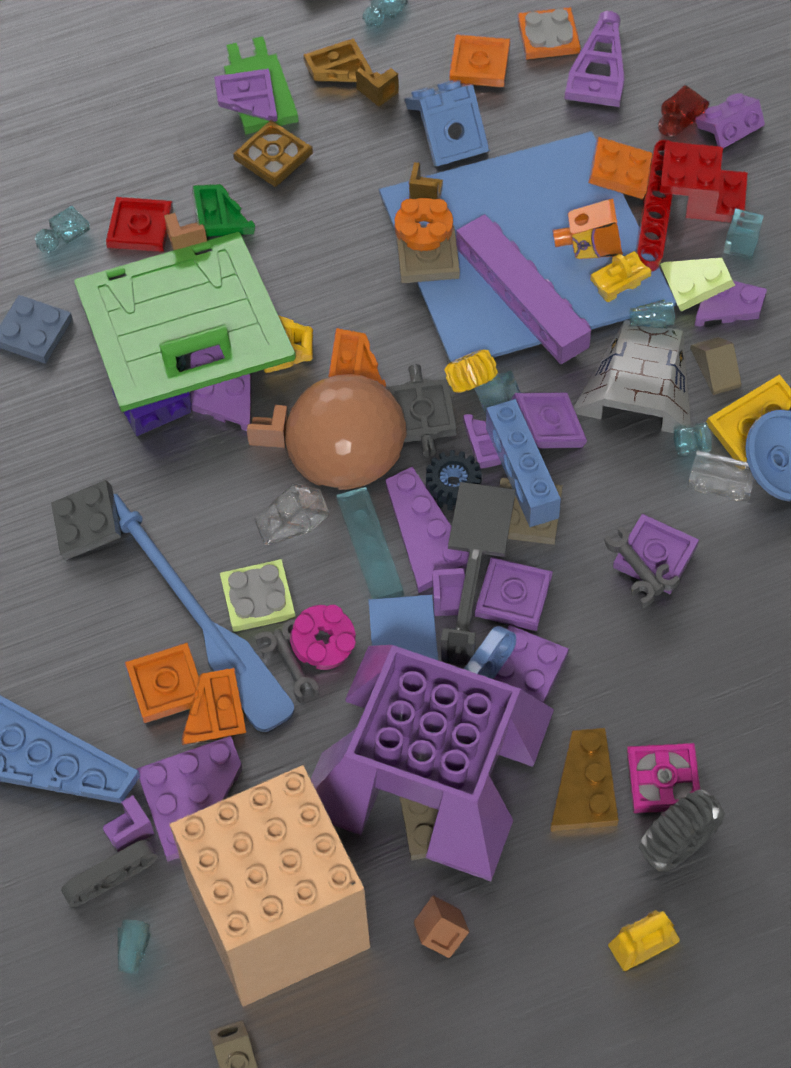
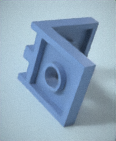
M450 80L437 84L438 89L436 90L434 88L428 89L427 87L417 89L411 92L412 97L405 98L408 110H417L421 113L434 166H440L489 151L473 85L461 84L460 80ZM453 123H458L462 129L461 135L457 139H452L448 134V128Z

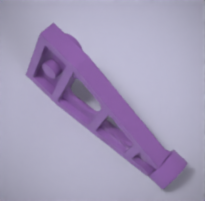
M604 11L599 15L595 28L569 72L565 90L566 100L615 107L620 106L624 87V71L619 36L620 16L617 13ZM597 42L612 44V53L593 50ZM591 62L608 64L610 66V76L588 74L585 71Z

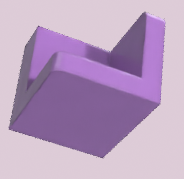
M463 568L432 570L434 616L458 615L465 579Z
M133 795L121 802L125 813L103 826L104 833L117 853L138 841L146 840L154 835L150 820Z

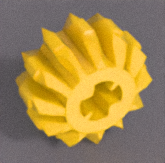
M484 349L464 355L450 362L444 369L448 384L451 385L453 392L458 393L469 391L493 380L498 374L494 358L491 357L489 350Z

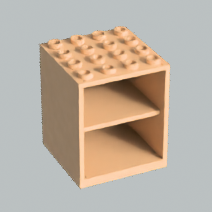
M304 765L169 824L189 889L242 1007L370 948L364 887Z

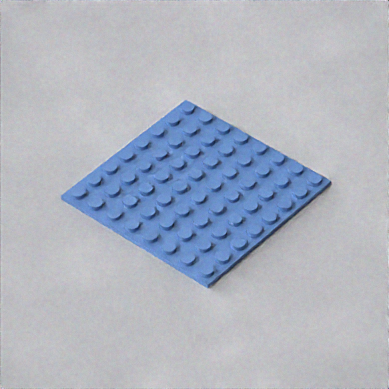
M592 131L425 176L427 178L443 180L440 199L447 203V208L452 213L455 236L457 229L485 214L492 222H496L500 226L503 234L509 241L516 243L520 253L527 260H531L535 264L538 273L553 284L559 296L570 302L573 311L589 323L591 330L676 306V301L660 268L651 272V276L641 281L640 286L634 289H626L617 294L616 299L606 302L598 293V288L590 280L592 273L611 264L613 257L575 258L573 244L555 247L553 230L570 227L568 213L571 210L613 199L622 254L626 256L636 250L639 226L623 193L588 183L595 144L597 142ZM409 181L379 189L380 196L394 229L396 213L401 208V203L409 199ZM422 221L419 223L424 228L427 227L429 222ZM458 250L460 279L417 282L450 362L483 349L489 350L491 357L494 358L542 344ZM650 254L641 255L647 261H655V258Z

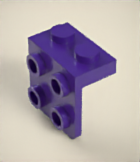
M189 392L124 411L123 413L137 437L191 413V397Z

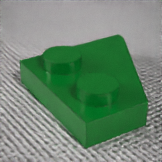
M221 184L193 185L192 195L197 224L204 225L206 237L225 236L235 232H240L241 235L255 233V223L252 220L247 221L241 213L242 208L235 200L229 197V193Z

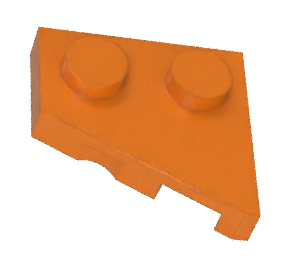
M336 328L328 377L345 374L361 375L377 381L386 388V382L384 379H381L378 372V363L375 355L370 351V343L366 334Z

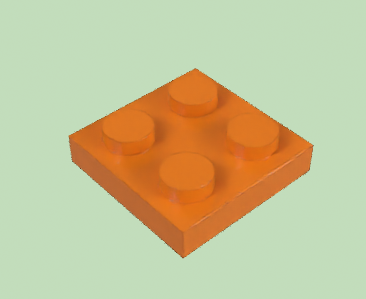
M456 35L449 81L460 80L461 84L504 87L510 39Z
M598 137L588 183L643 199L647 190L652 153Z
M188 643L125 662L144 723L191 708L199 676Z

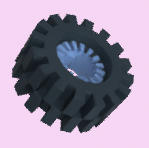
M449 450V456L442 452L439 454V460L434 457L431 460V465L428 464L426 468V488L433 499L437 500V505L440 508L447 504V510L453 511V505H456L460 482L482 484V472L478 461L474 463V457L471 455L466 459L465 452L460 451L459 456H455V450ZM458 477L460 478L459 483L456 486L455 484L451 486V484H448V478Z

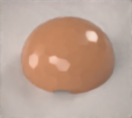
M335 375L316 382L301 394L290 411L286 423L285 442L291 461L303 477L320 487L325 485L334 488L338 487L339 490H347L367 485L382 477L393 467L400 457V451L407 435V427L402 407L394 395L383 385L361 375Z

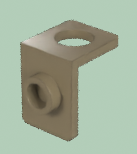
M238 1021L209 1032L220 1068H257L243 1021ZM230 1032H236L235 1034H233V1035H231V1036L221 1037V1036H223L224 1034H227V1033H230Z

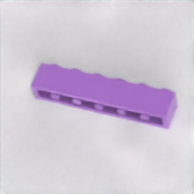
M484 214L456 230L457 250L560 365L590 347L591 327L589 323L573 311L567 299H562L553 284L538 273L535 264L531 260H527L520 253L515 242L509 241L496 222H492Z

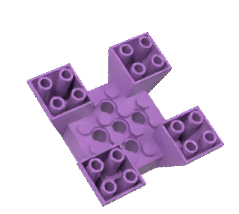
M394 645L368 646L345 702L365 708L356 729L322 752L310 779L332 824L361 835L380 789L435 808L439 811L426 859L492 881L513 824V819L490 778L499 755L532 767L534 766L554 709L520 688Z

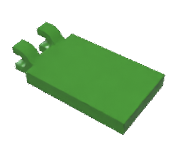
M263 36L253 38L255 56L241 59L237 42L226 45L230 65L224 66L225 75L269 69L277 113V121L275 123L283 126L299 122L298 113L277 54L268 56ZM238 112L245 135L258 132L269 122L265 119Z

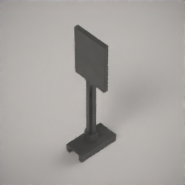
M460 482L448 549L469 552L456 627L453 629L443 628L441 662L467 665L475 654L476 633L471 632L469 627L481 560L484 554L505 557L516 494L515 489Z

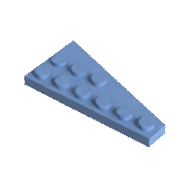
M0 695V782L117 803L125 800L140 778L138 770Z

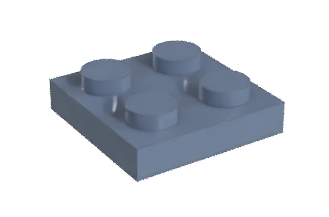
M19 295L0 324V348L46 364L73 320L71 312Z

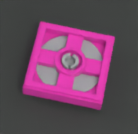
M694 743L627 747L633 813L665 812L671 805L677 803L680 798H684L688 793L700 790Z

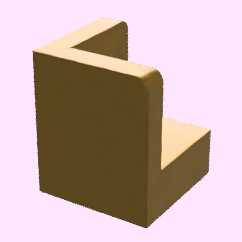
M360 68L356 71L357 90L380 107L399 93L398 73L390 68L383 74L375 72L374 78H372Z
M414 162L409 181V199H440L443 180L420 177V163Z

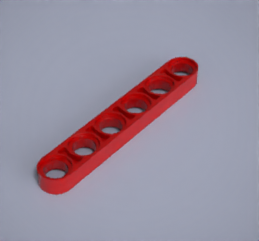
M670 140L658 141L652 152L647 190L644 197L635 250L641 262L649 267L652 272L659 268L663 257L673 195L664 194L666 197L658 198L652 192L660 191L661 177L656 174V171H662L664 156L659 151H664L665 142H672ZM649 212H657L662 218L655 219L649 215ZM645 233H654L659 239H649ZM650 254L656 260L647 261L641 255Z

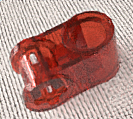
M683 86L676 94L662 103V118L658 122V130L661 134L669 137L679 135L684 129L696 122L695 118L705 113V110L709 107V101L689 86Z

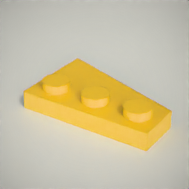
M779 374L708 417L706 425L742 470L748 464L746 458V439L751 426L759 417L775 410L789 411L791 409V388Z

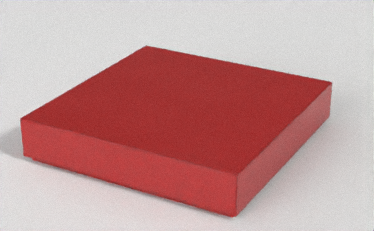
M116 197L106 238L107 248L164 252L167 238L164 216L172 214V201Z

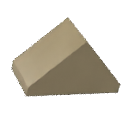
M717 337L691 345L690 349L713 395L741 387L742 383L733 342Z

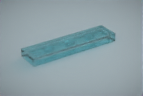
M367 487L338 494L337 501L371 599L403 596V587Z

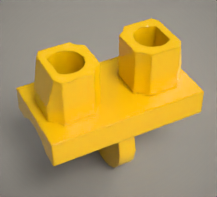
M633 251L626 256L621 254L614 256L612 263L592 273L590 280L598 288V293L606 302H610L616 299L617 294L622 291L640 286L641 281L651 276L652 270L645 266L637 253Z

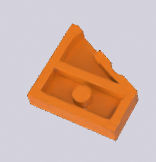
M234 668L200 674L181 739L182 745L245 734L246 728Z

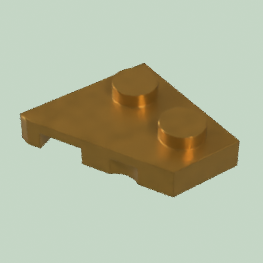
M354 38L303 54L304 63L314 81L356 82V71L360 68L374 78V73Z

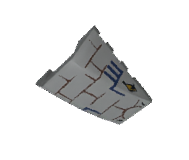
M624 320L574 405L575 413L601 419L604 406L663 417L661 431L691 437L692 430L683 331Z

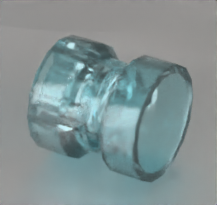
M706 422L696 423L694 427L687 428L685 425L674 428V442L679 457L689 456L691 452L696 451L701 454L711 452V434Z

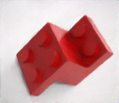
M665 142L660 193L688 196L685 218L743 224L748 172L721 170L723 147Z

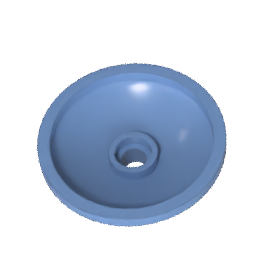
M775 410L762 415L751 426L746 439V458L751 473L758 484L770 495L784 501H791V411Z

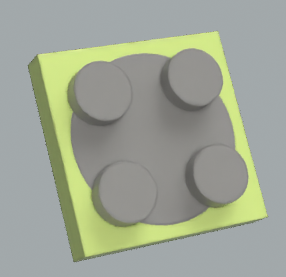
M282 559L220 573L233 632L296 618Z

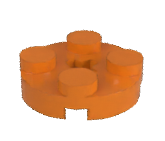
M406 199L401 203V208L395 216V233L399 240L401 238L407 243V247L413 250H434L440 247V243L446 238L448 241L453 232L452 213L447 208V203L442 199ZM426 221L429 223L427 227L423 228L419 222Z

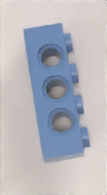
M516 399L487 407L486 430L512 489L516 490V498L529 527L559 519L561 498Z

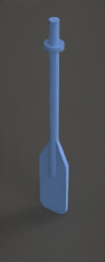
M113 494L117 515L121 519L119 521L120 530L123 533L130 532L203 630L208 664L211 670L219 671L234 668L242 712L253 727L258 731L268 732L289 720L294 713L292 700L248 641L214 623L141 527L143 517L137 511L130 512L118 494Z

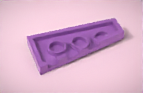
M410 467L385 479L386 489L399 525L400 535L407 551L408 561L414 574L418 593L433 587L432 570L463 568L465 571L469 552L448 549L452 526L414 468Z

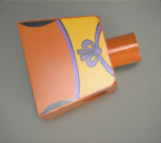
M613 199L571 210L568 213L570 227L553 230L555 247L573 244L575 258L577 259L623 255Z

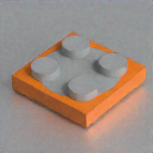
M571 7L518 13V24L526 60L580 54V43Z

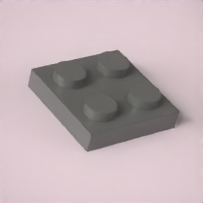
M107 480L51 502L60 555L66 560L121 538L112 485Z

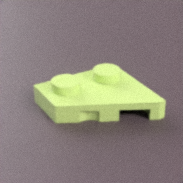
M723 258L673 261L660 264L681 312L735 286Z

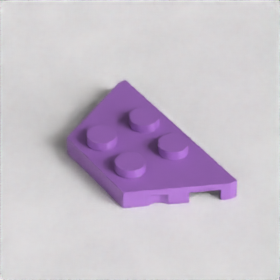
M219 345L192 353L191 369L225 359ZM251 373L190 392L191 410L203 415H211L214 419L224 423L226 420L241 425V429L247 431V425L251 424Z

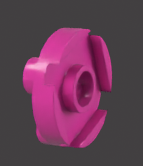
M315 605L302 611L296 618L290 635V644L294 654L300 661L305 664L307 662L310 665H314L316 669L329 670L340 666L346 661L355 647L356 633L351 620L343 613L340 607L337 605ZM319 631L327 632L330 635L328 644H324L322 640H316L315 637Z

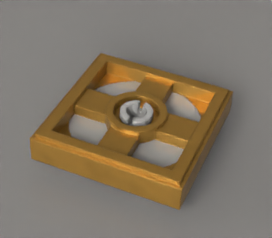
M270 120L237 149L233 155L235 161L274 187H277L313 154V148Z

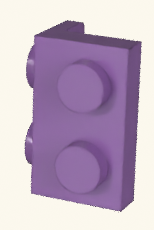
M741 93L729 96L727 101L718 106L707 108L704 114L695 118L698 129L714 133L717 146L723 147V149L765 124L760 101Z

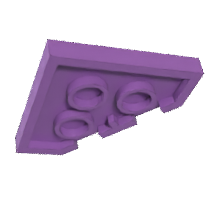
M231 736L136 769L140 773L139 780L167 862L180 858L169 824L227 799L230 788L234 781H237L242 771V765Z

